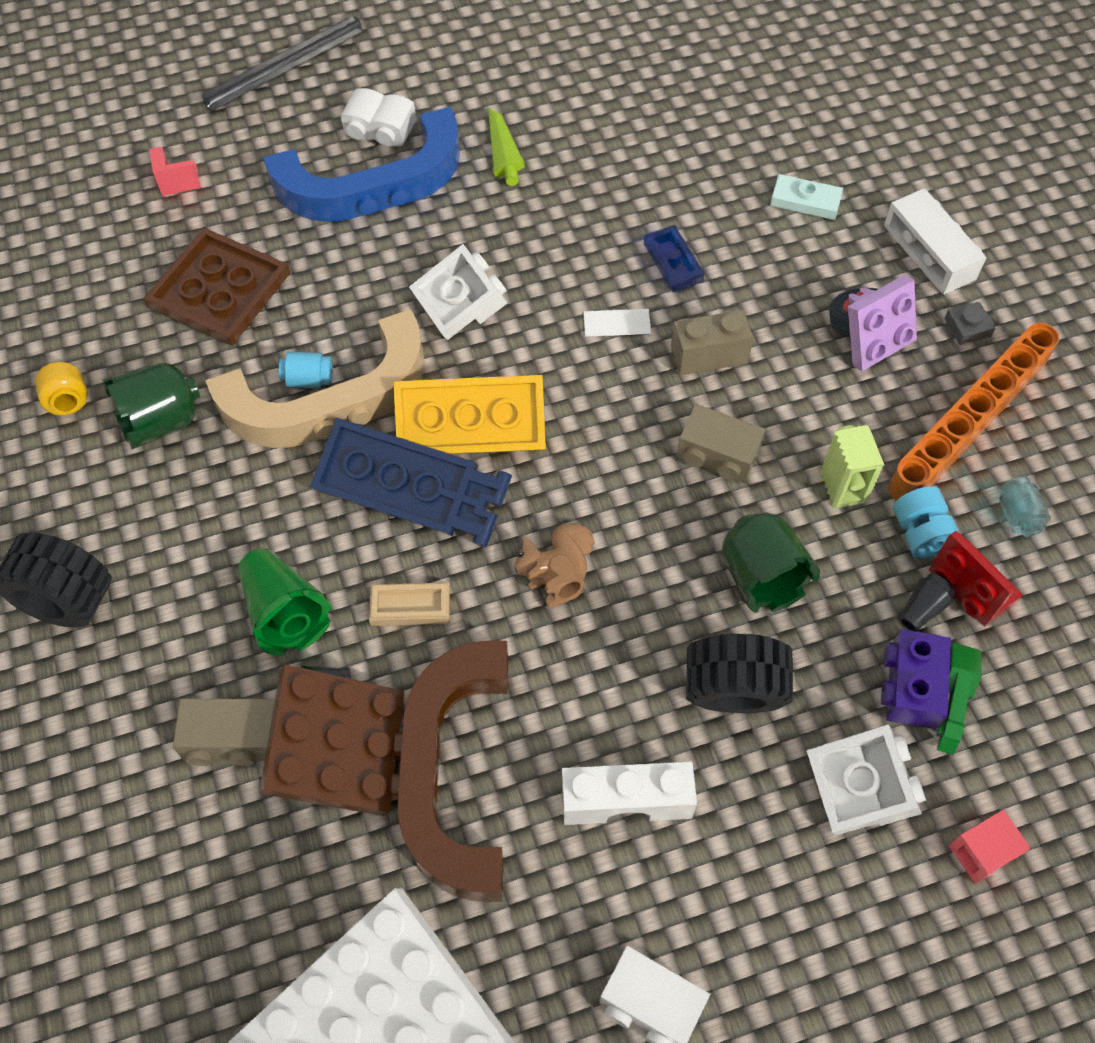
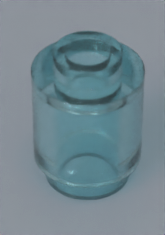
M1018 477L1005 482L999 488L1001 493L999 501L1012 532L1028 537L1044 531L1045 525L1050 521L1051 517L1037 485L1031 483L1028 477Z

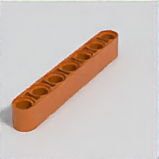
M1035 323L1029 326L900 460L888 489L894 500L897 501L900 497L913 490L931 487L1045 366L1059 342V334L1053 326L1046 323Z

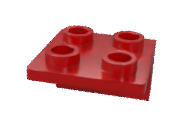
M954 531L948 536L929 568L931 573L941 576L955 589L954 596L961 602L965 612L972 618L977 619L984 627L1018 602L1023 595L958 531Z

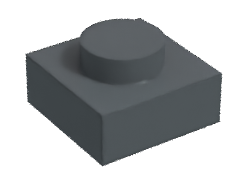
M981 302L948 309L944 318L959 345L989 338L995 330V326Z

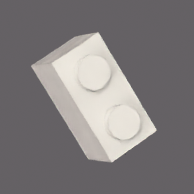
M627 946L600 997L599 1003L607 1007L604 1015L615 1023L629 1028L632 1022L647 1031L645 1039L649 1043H687L710 993Z

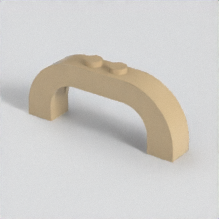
M409 309L378 320L382 343L387 352L383 361L376 369L363 376L304 397L282 403L262 400L255 396L248 388L241 368L205 380L221 419L233 433L245 441L263 447L288 448L304 445L318 439L329 438L336 417L363 426L373 419L395 410L394 381L420 380L424 369V353L420 329L412 310Z

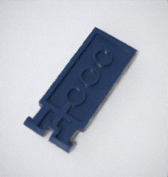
M336 417L310 488L314 491L452 537L455 530L473 535L472 543L487 548L498 515L486 511L487 505L502 506L512 475L498 470L495 477L476 471L478 468L476 462Z

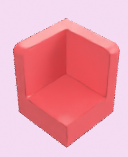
M163 147L149 149L153 174L162 196L201 188L195 161L189 160L169 164Z
M1004 810L961 834L949 845L975 884L1030 849L1029 844Z

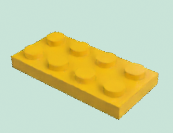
M542 375L394 381L396 437L448 454L546 450Z

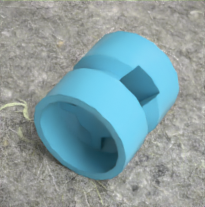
M923 487L908 492L900 497L892 507L901 529L907 530L904 536L915 558L922 559L937 556L948 536L954 531H958L953 517L946 515L949 509L940 489L937 487Z

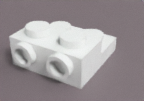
M464 244L409 286L447 340L474 319L482 324L507 304V301L502 296L507 291L495 274L490 278L487 276L485 271L490 268L478 251L471 254Z
M889 724L806 750L832 833L835 836L877 823L879 826L922 814L918 803L926 801V797L918 776H908L904 764L905 761L911 760L907 744L903 735L894 736Z

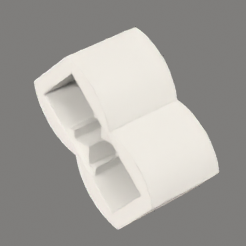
M366 88L354 90L340 116L344 133L357 140L374 139L384 146L392 147L404 145L417 119L413 101L399 95L384 96L377 91Z

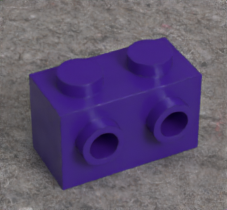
M900 629L893 643L888 642L886 644L883 665L884 667H889V681H884L881 691V705L887 706L886 721L937 729L947 717L950 637Z

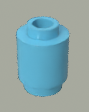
M287 352L286 359H280L279 379L286 381L287 388L322 389L323 385L331 386L332 357H323V353Z

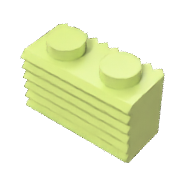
M867 425L841 427L835 431L820 475L823 476L824 487L828 489L827 494L830 495L829 500L832 501L831 506L834 508L862 504L869 501L868 498L871 497L870 494L879 478L878 475L881 474L880 471L885 466L870 427Z

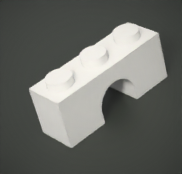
M693 762L562 768L564 825L607 823L609 817L622 813L648 814L649 821L692 819L697 806Z

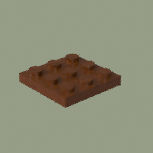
M203 228L143 299L148 308L233 346L291 272L287 263L207 228Z
M285 664L280 669L259 794L380 816L390 813L392 776L395 773L396 765L394 742L395 734L400 731L404 691Z

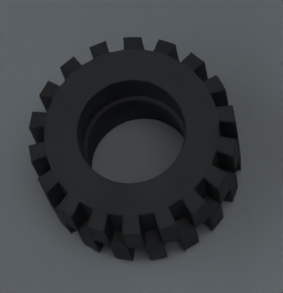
M35 532L22 533L17 536L0 564V595L15 608L29 616L62 627L81 628L88 626L112 580L108 569L86 550L64 539Z
M719 634L696 640L687 647L686 699L701 708L726 713H761L785 707L791 704L793 700L792 648L777 639L755 634Z

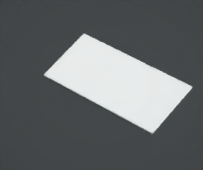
M649 309L584 311L585 337L651 334Z

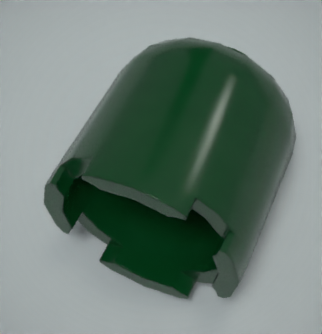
M165 362L155 363L103 379L107 397H112L117 408L113 413L131 449L180 431L189 426L194 420L196 413L194 399L200 398L199 390L193 377L186 379L181 370L172 364Z
M768 512L743 516L736 521L734 527L723 540L722 555L724 562L746 605L754 613L759 612L760 607L768 606L771 612H775L792 605L806 595L803 587L810 580L816 583L820 578L819 567L782 516Z

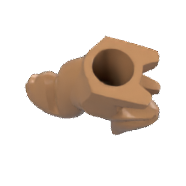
M579 523L561 525L553 532L551 538L553 550L542 553L528 538L523 539V547L515 561V571L518 575L527 576L531 580L528 584L530 589L545 586V591L549 593L546 598V604L549 608L577 598L585 585L584 578L587 572L585 555L592 552V545L595 543L592 532L586 526Z

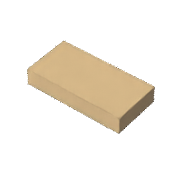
M449 582L371 584L370 625L450 624Z

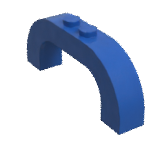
M451 107L420 114L422 136L425 145L418 153L406 159L341 177L322 178L310 174L302 167L295 149L263 157L272 189L278 200L291 212L307 219L325 222L353 219L425 198L442 188L452 178L458 167L460 147L455 115Z

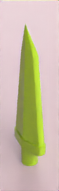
M488 107L494 176H505L507 185L515 186L519 182L517 172L525 167L523 157H521L503 116Z

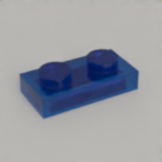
M676 225L644 235V245L672 293L703 282L704 272Z

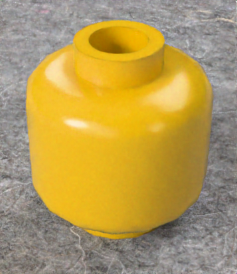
M54 362L42 367L36 374L34 384L39 402L47 412L53 415L66 416L76 413L86 404L88 398L87 387L82 373L76 366L67 362Z

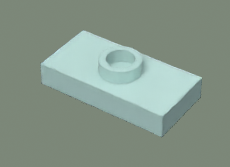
M779 174L770 206L835 220L843 188Z

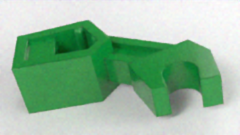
M954 642L950 647L948 715L938 727V733L941 734V737L937 743L938 751L954 755L964 731V718L968 699L974 698L982 675L981 650Z

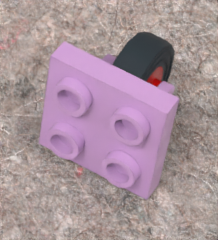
M903 275L880 289L866 287L851 289L840 293L832 300L829 306L831 326L838 333L850 336L853 366L857 369L864 371L917 340L914 279Z

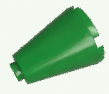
M269 549L253 550L243 557L239 563L238 572L257 645L266 654L283 656L286 655L283 650L296 647L299 652L320 639L331 622L328 614L329 610L332 611V606L326 596Z

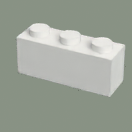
M925 188L891 203L884 223L885 228L943 295L977 280L987 257Z

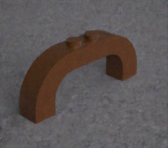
M504 640L467 643L447 651L430 663L417 678L409 693L404 711L403 733H396L394 742L395 758H401L400 774H393L391 794L392 800H398L399 825L410 855L420 871L437 887L451 895L472 901L502 902L503 851L502 847H472L459 844L445 835L437 824L441 727L448 711L463 698L476 694H508L509 655L508 643Z

